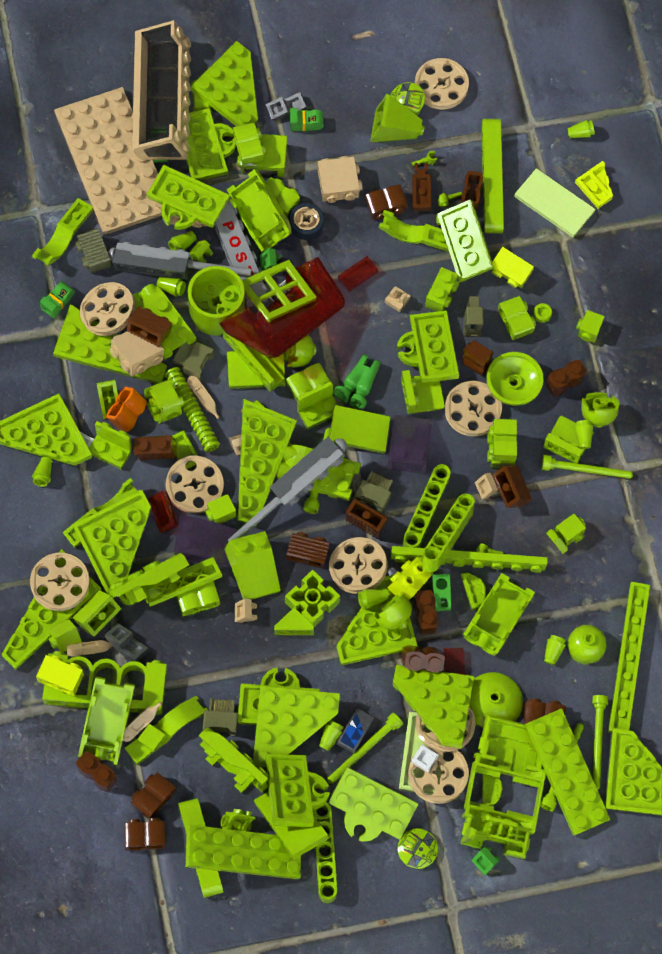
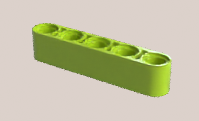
M440 464L434 468L404 535L403 547L420 548L449 483L451 472L448 466ZM443 473L446 475V477L439 478L437 474ZM434 489L437 490L439 493L437 495H432L429 491ZM429 506L432 510L427 512L422 507ZM419 522L422 523L424 527L417 528L414 524ZM409 539H413L417 543L415 545H410L407 541Z
M462 494L457 498L424 549L422 567L425 571L435 572L439 569L471 519L475 499L472 495Z
M198 798L178 803L186 835L187 826L189 825L206 827ZM196 868L204 898L224 893L218 871Z
M326 802L320 808L326 809L327 815L319 816L317 814L318 809L313 810V815L320 825L329 831V839L316 846L315 852L319 898L324 903H331L337 896L332 811L331 806ZM322 848H328L331 853L328 856H322L319 851ZM329 868L332 874L328 877L323 876L321 870ZM325 888H330L333 890V895L326 897L322 891Z

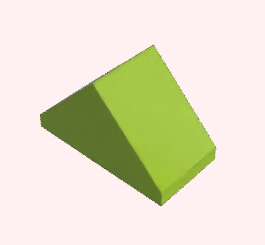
M115 380L96 383L103 419H107V412L116 402L118 396Z
M293 608L274 626V635H314V626L299 611Z

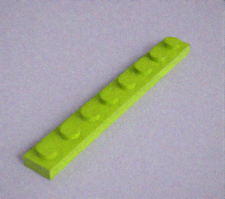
M392 546L391 559L403 563L408 559L413 561L418 557L422 561L425 548ZM450 550L441 565H445V563L453 564L456 567L472 565L474 568L487 566L496 570L511 568L513 571L528 569L531 572L539 573L545 571L547 557Z
M630 583L608 729L609 733H612V729L629 730L650 590V585Z

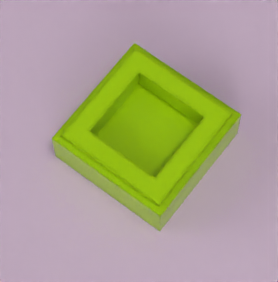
M148 724L137 740L155 752L166 735L151 724Z

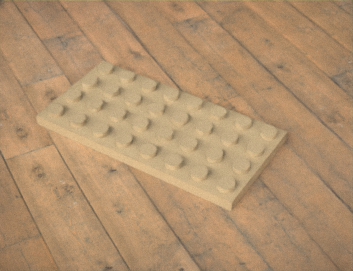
M123 87L54 109L103 236L162 216V205L148 199L146 195L158 175L152 159H140L132 150L133 111Z

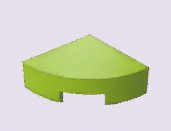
M552 529L546 532L561 553L564 554L568 548L556 532Z

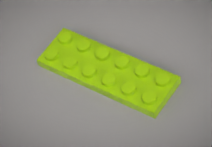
M559 709L526 723L525 727L572 835H577L609 821L610 817L563 710Z
M196 825L187 826L185 867L289 879L301 878V856L294 859L277 835Z

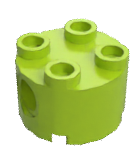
M172 379L165 380L144 390L145 399L149 398L147 407L158 424L182 414L181 406H184V401L181 395H177Z

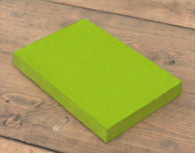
M283 349L261 350L285 378ZM235 351L227 352L229 389L265 387Z
M335 405L330 439L336 444L335 440L341 438L346 441L349 447L384 454L386 452L390 416Z

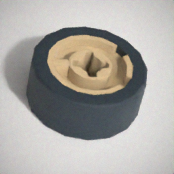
M302 203L295 206L289 216L292 234L302 240H312L318 237L324 227V214L321 209L310 203Z

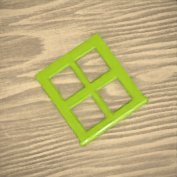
M289 260L242 280L245 293L267 322H271L317 300L315 294ZM286 270L294 281L279 287L272 276ZM265 280L272 291L258 297L250 285ZM298 285L305 297L291 303L283 291ZM276 295L284 306L269 312L261 301Z

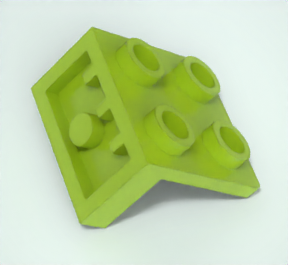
M410 370L402 371L401 383L407 414L444 409L445 405L440 381L421 383L420 376H411Z
M331 381L320 383L315 389L311 391L306 390L297 397V412L307 430L332 419L334 406L338 405L333 397V383Z
M560 416L551 433H548L543 448L577 464L585 449H580L575 431L576 423Z
M96 421L95 429L97 435L89 447L92 456L122 470L132 453L131 438L122 430L116 431L112 429V426L106 422L100 423Z

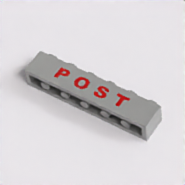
M228 201L214 228L229 265L252 269L251 276L262 272V269L257 267L255 263L257 258L255 252L250 251L249 246L251 244L248 236L243 234L244 226L241 219L238 220L236 217L238 214L237 209ZM238 275L241 278V280L251 277L245 275ZM263 280L250 285L258 297L270 292L268 284L263 283ZM245 293V304L249 308L254 306V304Z

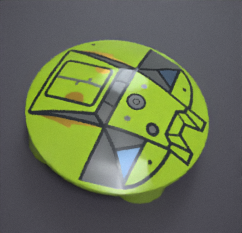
M411 82L402 83L391 93L393 98L414 114L418 115L425 102V94L419 85Z
M423 829L407 831L398 842V855L404 864L414 869H424L434 862L438 853L436 839L431 833Z

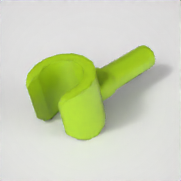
M429 151L425 158L411 162L412 167H414L415 163H418V165L423 163L434 165L437 158L432 159L430 157L435 155V151Z
M462 192L451 195L442 193L438 199L439 207L448 206V200L461 197Z
M480 544L475 552L503 554V552L493 550L485 544Z

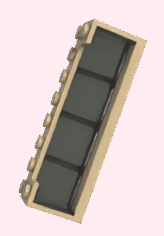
M174 20L135 31L132 150L140 159L186 160L188 159V151H190L188 136H190L189 106L191 102L189 91L191 87L189 77L191 76L189 62H191L189 48L191 47V41Z

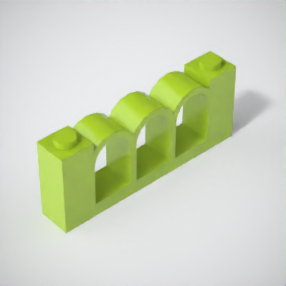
M55 651L53 654L48 653V656H58L63 659L64 663L69 665L70 663H75L79 666H85L89 669L90 675L87 695L75 694V696H71L44 685L42 697L44 704L89 708L95 677L99 670L110 668L116 671V685L122 686L124 676L128 672L136 670L145 676L143 700H132L130 712L141 713L145 708L155 706L161 702L162 705L158 708L156 715H162L167 678V664H163L164 662L154 660L152 663L147 662V666H144L140 662L132 661L120 668L114 660L101 659L92 665L85 657L76 656L69 659L68 655L59 651Z

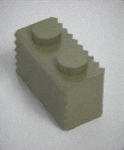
M98 228L77 235L78 242H75L78 252L83 253L84 257L81 260L85 269L88 268L90 273L111 267L110 257Z

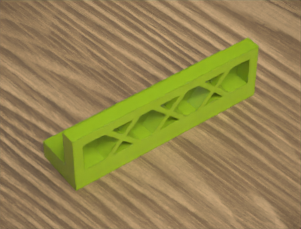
M239 325L232 329L228 326L223 328L224 340L269 392L285 382V378Z
M214 557L178 571L180 579L173 583L166 578L157 584L141 587L147 596L145 600L151 607L222 577V573Z

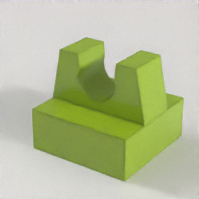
M206 240L198 241L189 252L191 259L206 263L207 261L203 258V254L205 253L208 257L213 254L209 247L210 244Z

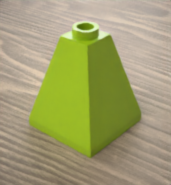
M386 94L375 110L370 141L384 142L416 139L419 135H423L425 125H422L423 120L391 95Z

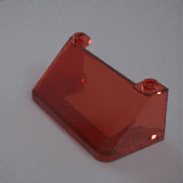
M316 257L295 267L317 297L316 301L278 317L271 322H267L261 311L252 313L247 308L232 317L224 319L219 324L229 336L264 356L274 359L340 311L345 305V298L319 257ZM287 273L285 279L286 283L288 284L294 280L289 275V273ZM298 285L290 288L285 293L291 303L305 297ZM277 299L266 308L269 312H272L284 305Z

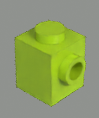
M587 310L584 319L580 318L576 329L579 330L578 337L586 342L595 343L605 316Z
M228 494L207 503L206 516L209 521L213 520L215 526L236 517V509Z
M572 514L556 526L555 532L564 544L568 546L573 542L578 543L584 538L586 524L581 517Z
M69 619L48 630L51 636L48 640L52 648H57L61 653L67 652L68 645L82 643L76 626Z

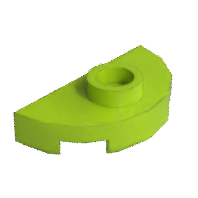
M461 573L460 576L471 610L473 611L483 603L486 596V588L480 578L471 575V573Z
M483 774L482 804L494 806L501 798L502 782L499 778Z

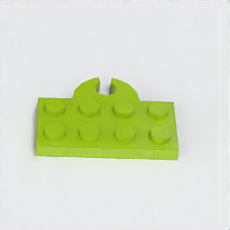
M210 108L189 113L190 136H188L190 151H188L186 162L191 178L202 181L228 175L224 158L230 156L235 151L236 143L234 139L230 142H225L223 138L225 136L233 137V129L222 123L214 124ZM174 116V120L177 127V116Z
M163 165L146 194L148 199L162 205V219L167 226L170 225V218L172 216L180 217V220L174 225L176 230L186 229L192 226L195 221L213 228L230 199L229 194Z
M447 310L410 315L412 331L400 337L397 343V350L409 347L411 351L408 353L398 352L399 359L406 365L419 367L421 383L459 379Z
M278 667L273 668L263 676L260 685H240L238 724L257 725L260 686L320 691V689L300 688L299 679L296 674L287 668L284 671L287 677L286 680L278 682L275 679V676L278 674Z
M267 754L265 759L273 826L313 827V810L324 806L330 792L320 794L315 789L327 791L328 783L318 774L308 772L306 755Z
M346 767L328 801L329 804L346 812L344 824L351 837L354 835V827L360 824L365 827V832L358 839L362 842L373 840L382 831L400 840L418 806V802L349 767Z

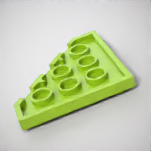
M236 41L191 86V91L235 126L249 123L256 124L258 114L251 52Z
M56 394L0 421V445L48 457L74 466L93 458L60 394Z
M143 490L73 524L106 593L112 590L110 588L111 585L124 579L127 581V576H129L151 510Z
M393 575L385 576L383 581L373 589H386L388 600L395 596L387 588L392 583L390 578ZM387 601L369 608L361 607L336 646L341 666L400 653L405 646H417L410 617L408 619L409 624L403 629L387 630L381 627L372 617L375 612L379 614L382 611L380 607Z
M396 665L393 678L395 689L400 691L404 696V700L413 711L418 713L422 722L436 735L437 740L442 746L462 749L474 676L442 671L430 672L425 669L414 671L402 665Z
M260 686L253 765L266 767L265 758L267 754L289 755L338 714L340 694Z
M612 729L605 808L662 816V767L633 731Z

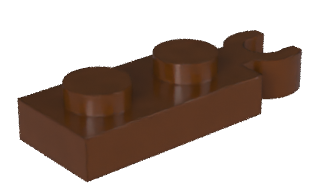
M415 163L414 172L416 174H412L413 211H431V174H427L428 164L425 163L424 169H419L418 163Z

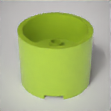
M210 266L198 271L192 277L188 286L189 314L195 327L205 334L221 336L224 327L228 326L232 329L236 325L240 326L245 315V290L241 278L233 270L223 266Z

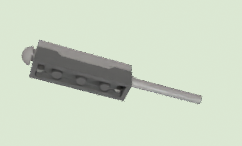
M124 242L117 243L116 248H111L108 251L115 271L177 278L186 281L188 280L190 268L202 270L210 266H223L233 270L237 275L251 276L252 269L194 262L191 259L190 253L181 249L175 251L169 250L166 247L154 248L145 244L139 246Z
M329 437L323 440L270 486L276 497L232 535L228 541L243 537L279 504L283 503L285 506L289 504L293 506L300 499L298 496L303 492L308 493L314 488L313 483L318 479L320 481L329 474L328 470L333 466L335 468L344 461L342 458L345 456L343 452L347 449L346 441L338 438L335 440V444Z

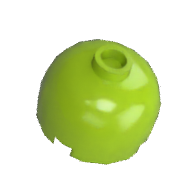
M289 330L286 334L289 335V338L284 341V360L289 362L287 367H303L316 354V344L313 343V339L305 331Z
M589 393L585 399L582 398V415L585 420H590L593 426L603 427L616 419L620 403L613 395L612 398L607 397V393Z
M401 592L400 598L398 595H395L380 607L382 611L379 614L375 612L372 616L381 627L387 630L396 628L401 630L409 624L408 619L412 614V606L405 594Z
M590 624L575 628L567 641L569 655L576 662L583 665L598 662L603 657L607 647L605 635L598 627Z

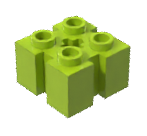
M494 419L493 426H489V433L487 434V444H489L487 462H491L492 469L515 466L517 458V420Z
M312 570L302 579L300 589L295 586L285 595V604L291 609L300 610L302 615L316 627L324 619V611L326 610L330 613L340 603V595L330 585L325 588L323 586L324 580ZM309 598L312 599V600H313L314 598H316V601H314V602L309 601Z

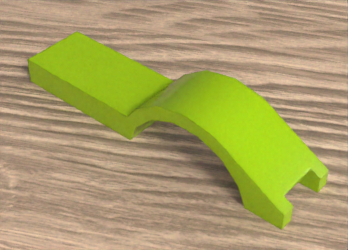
M77 198L57 223L56 230L50 241L44 248H37L32 258L45 262L47 266L57 261L68 248L74 234L93 212V206Z
M386 210L383 211V223H380L378 228L393 238L406 243H422L449 252L442 229L428 224L423 226L409 225L398 220L394 213Z
M130 478L122 484L121 489L112 499L99 507L92 508L75 523L141 490L137 491L132 485L134 481ZM73 524L62 532L75 549L82 544Z
M197 696L172 709L154 726L166 735L155 751L168 743L182 727L204 716L205 710L208 711L207 708L203 709L199 704ZM137 739L125 747V751L136 765L154 753Z

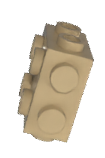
M342 156L338 159L325 158L318 161L317 170L323 202L333 203L337 200H354L359 198V191L362 190L361 179L358 180L357 174H360L359 164L355 163L354 157Z
M125 332L111 339L110 353L113 358L118 359L122 369L125 372L127 371L132 377L143 373L153 365L161 363L163 361L164 349L162 346L157 347V345L154 346V344L147 342V340L144 341V339L137 337V335Z

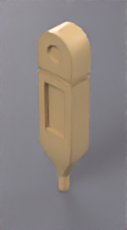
M190 376L187 379L188 387L191 388L196 399L205 411L212 413L219 419L215 402L197 377Z
M103 640L71 644L67 646V655L81 656L106 652L113 646L110 642Z
M159 702L155 706L145 708L126 726L123 741H131L154 719L162 703Z

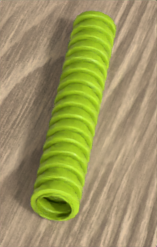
M173 367L165 373V378H168L167 381L173 380L177 395H181L184 401V406H181L183 412L186 413L185 415L188 417L191 427H194V432H197L196 436L199 437V442H202V447H205L204 451L212 452L216 450L220 443L217 441V437L214 436L215 433L212 431L211 426H209V422L206 421L207 418L201 411V407H199V403L193 396V392H190L191 388L185 382L186 379L183 377L182 372H180V368Z

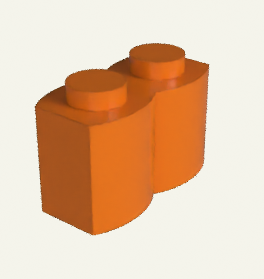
M124 387L118 394L116 402L108 410L106 418L117 429L129 432L134 428L138 416L144 412L147 400L134 388Z

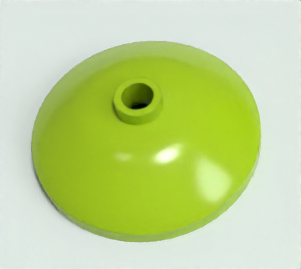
M508 352L498 356L490 364L486 377L487 386L491 394L500 402L507 405L520 406L531 402L539 395L543 386V372L539 364L529 355L520 352ZM511 382H516L517 385L513 386Z
M489 672L474 678L469 707L475 715L476 725L483 728L485 716L487 715L515 722L522 711L523 697L520 688L510 677L501 673ZM496 695L498 700H492L491 696Z

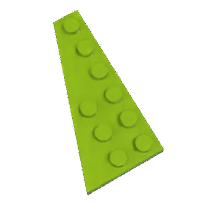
M70 304L53 356L131 377L127 371L125 372L122 369L118 359L113 358L110 353L111 339L118 334L109 336L93 334L83 324L80 310ZM94 320L91 326H97L99 322ZM161 362L158 365L147 368L141 374L132 376V378L158 384L163 382L167 366Z
M243 399L237 514V520L243 523H247L263 509L270 492V486L273 484L297 422L295 419L246 399Z
M58 559L55 565L62 568L66 565V561ZM75 568L72 571L74 577H80L83 573L80 568ZM89 577L90 585L86 597L72 609L53 611L39 604L35 597L32 599L26 614L22 617L18 628L1 654L15 670L48 641V638L51 637L49 629L68 619H72L99 590L102 591L101 587L91 577ZM59 578L55 582H57L58 586H61V583L65 581ZM45 586L39 587L37 593L40 596L46 595L48 589ZM74 587L71 590V594L74 596L82 593L80 587ZM57 596L54 599L56 605H61L65 601L62 596Z

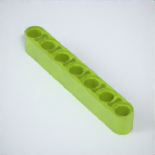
M482 119L484 233L503 234L501 119Z

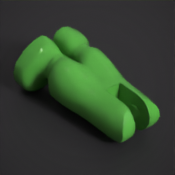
M366 354L360 358L354 369L348 374L344 380V386H337L333 391V394L340 401L347 403L350 399V405L358 409L365 408L367 404L365 396L370 393L373 381L381 365L380 361L374 360L371 367L366 366L369 360V356Z

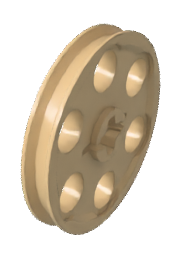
M436 58L427 61L419 68L415 76V84L426 83L429 85L428 89L423 90L425 105L434 109L445 110L459 105L465 99L469 87V78L465 69L457 62L446 58ZM450 66L453 70L445 72L443 67ZM432 68L435 70V73L429 75L425 70ZM461 78L464 80V83L458 85L455 83V79ZM439 82H440V83L445 82V86H443L442 84H441V85H438V84H439ZM450 93H456L458 95V98L452 100L448 97V95ZM437 95L441 100L433 102L431 97Z
M115 282L103 283L90 290L84 297L80 306V317L86 328L93 334L99 336L113 335L127 327L129 318L136 310V302L131 292L124 285ZM102 291H107L105 297L99 298V294ZM119 292H125L122 298H116ZM89 305H95L92 311H86ZM128 306L129 311L122 314V308ZM94 320H100L97 326H91ZM111 321H117L114 327H108Z
M463 382L454 387L447 396L445 403L446 419L450 426L462 435L477 437L489 433V426H493V422H487L484 419V416L487 414H492L495 419L501 418L502 403L491 394L487 384L483 382ZM471 387H476L479 393L471 395L468 390ZM459 395L462 397V402L456 404L452 401V397ZM491 396L495 399V403L489 405L484 399ZM470 404L473 407H477L476 412L470 411ZM454 413H459L462 415V419L454 421L451 416ZM475 422L478 425V429L470 430L468 424Z
M187 456L178 460L167 474L166 492L170 501L175 507L187 513L197 514L205 512L207 510V503L220 498L223 492L224 481L220 469L214 462L202 456ZM189 461L194 462L196 469L188 471L185 467L186 463ZM205 468H212L215 472L214 475L206 477L203 472ZM179 474L182 477V481L177 484L173 483L171 476ZM192 480H195L196 483H200L197 489H194L193 486H189L190 484H192ZM216 486L218 494L210 495L207 491L208 487ZM183 492L186 499L183 502H178L175 499L176 493ZM196 498H201L204 501V506L196 508L193 505V501Z
M355 537L342 542L335 548L329 560V571L334 583L343 591L358 594L363 589H375L385 578L388 569L387 558L382 547L377 542L364 537ZM349 546L355 547V551L352 554L345 553V549ZM368 546L374 547V551L371 554H365L364 549ZM359 560H360L361 565L359 566L358 572H357V569H356L355 566L357 565V563H358ZM339 561L344 562L342 569L334 568L335 563ZM375 562H382L383 565L380 569L372 568ZM345 577L353 578L352 583L349 585L343 584L342 581ZM364 577L372 578L371 583L368 585H364L361 582Z
M53 553L45 556L34 566L30 576V586L35 599L43 607L53 611H65L76 607L86 597L90 585L88 571L84 563L68 553ZM58 559H64L66 565L59 568L55 565V562ZM47 568L49 570L48 575L45 577L39 576V569ZM75 568L82 569L83 573L80 577L72 575V571ZM59 578L65 581L61 583V586H58L57 582H55ZM39 587H47L48 592L46 595H38L37 590ZM74 587H80L82 593L74 596L71 594V590ZM55 597H64V603L56 605L54 603Z
M470 707L468 712L469 719L465 729L467 736L463 740L462 747L470 742L475 731V715ZM417 713L415 726L417 734L423 743L432 749L443 752L461 749L442 746L433 732H423L422 727L426 725Z
M426 745L425 747L437 753L439 757L428 773L424 771L422 778L414 777L413 770L419 767L410 762L408 770L410 785L413 791L427 802L443 804L453 801L460 796L466 787L469 777L467 762L458 750L450 751L454 759L447 762L442 756L445 752L432 749ZM438 763H439L440 772H441V773H444V774H441V777H440V779H439V784H438L437 775H436V774H433V773L436 772V769H437V767H438ZM461 769L464 772V776L458 779L454 777L453 771ZM426 785L434 788L432 795H426L423 792V788ZM450 785L454 788V793L446 795L443 792V788Z

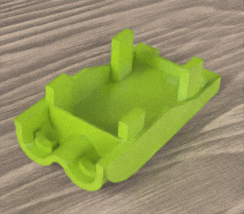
M254 169L248 173V179L238 186L232 185L227 189V192L232 198L229 201L234 208L238 209L249 234L262 252L274 247L279 241L288 237L292 231L288 218L258 169Z
M149 284L140 293L133 294L136 309L138 306L144 309L148 308L154 314L166 317L172 322L171 332L161 344L164 349L163 358L165 360L173 355L172 351L186 342L190 345L197 340L194 333L158 286Z
M288 445L277 473V480L313 449L301 445ZM342 458L344 461L335 468L333 466L328 470L329 474L320 481L318 479L313 483L314 488L310 491L327 494L331 498L337 499L339 497L350 501L352 495L350 486L354 474H359L361 463Z
M182 553L174 555L163 562L157 560L144 566L143 569L145 571L141 569L127 576V581L124 579L111 585L110 588L112 590L108 591L107 594L112 598L124 594L130 605L147 598L141 586L157 584L166 578L173 583L180 579L177 572L189 566V563Z
M503 573L500 574L463 634L465 640L469 643L481 647L482 650L493 656L500 652L535 595V592L531 589L526 588V590H523L509 582L510 577Z
M96 676L78 757H81L86 751L94 754L99 760H110L114 762V765H117L135 685L125 683L124 686L105 682L106 678Z
M207 727L198 735L203 740L200 746L208 755L205 760L212 766L218 762L229 773L235 774L234 780L237 783L234 787L240 793L251 783L262 793L268 788L266 784L268 774L261 767L257 769L252 764L253 760L246 753L242 755L237 750L239 747L232 740L227 741L210 727Z

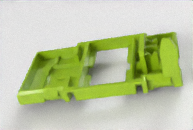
M487 715L485 716L482 736L479 741L478 749L480 751L474 754L475 761L472 763L464 804L465 813L462 814L465 823L463 824L461 834L463 835L461 844L481 849L483 841L489 840L504 845V856L525 859L531 840L529 837L535 833L546 773L542 769V763L525 724ZM475 773L500 778V774L512 776V782L538 788L533 816L509 810L503 813L495 811L493 806L470 801Z

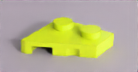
M604 161L575 180V184L597 209L612 200L613 194L609 187V178L606 175Z

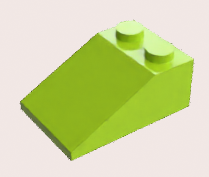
M266 532L229 540L225 547V552L243 599H256L280 592L273 552Z

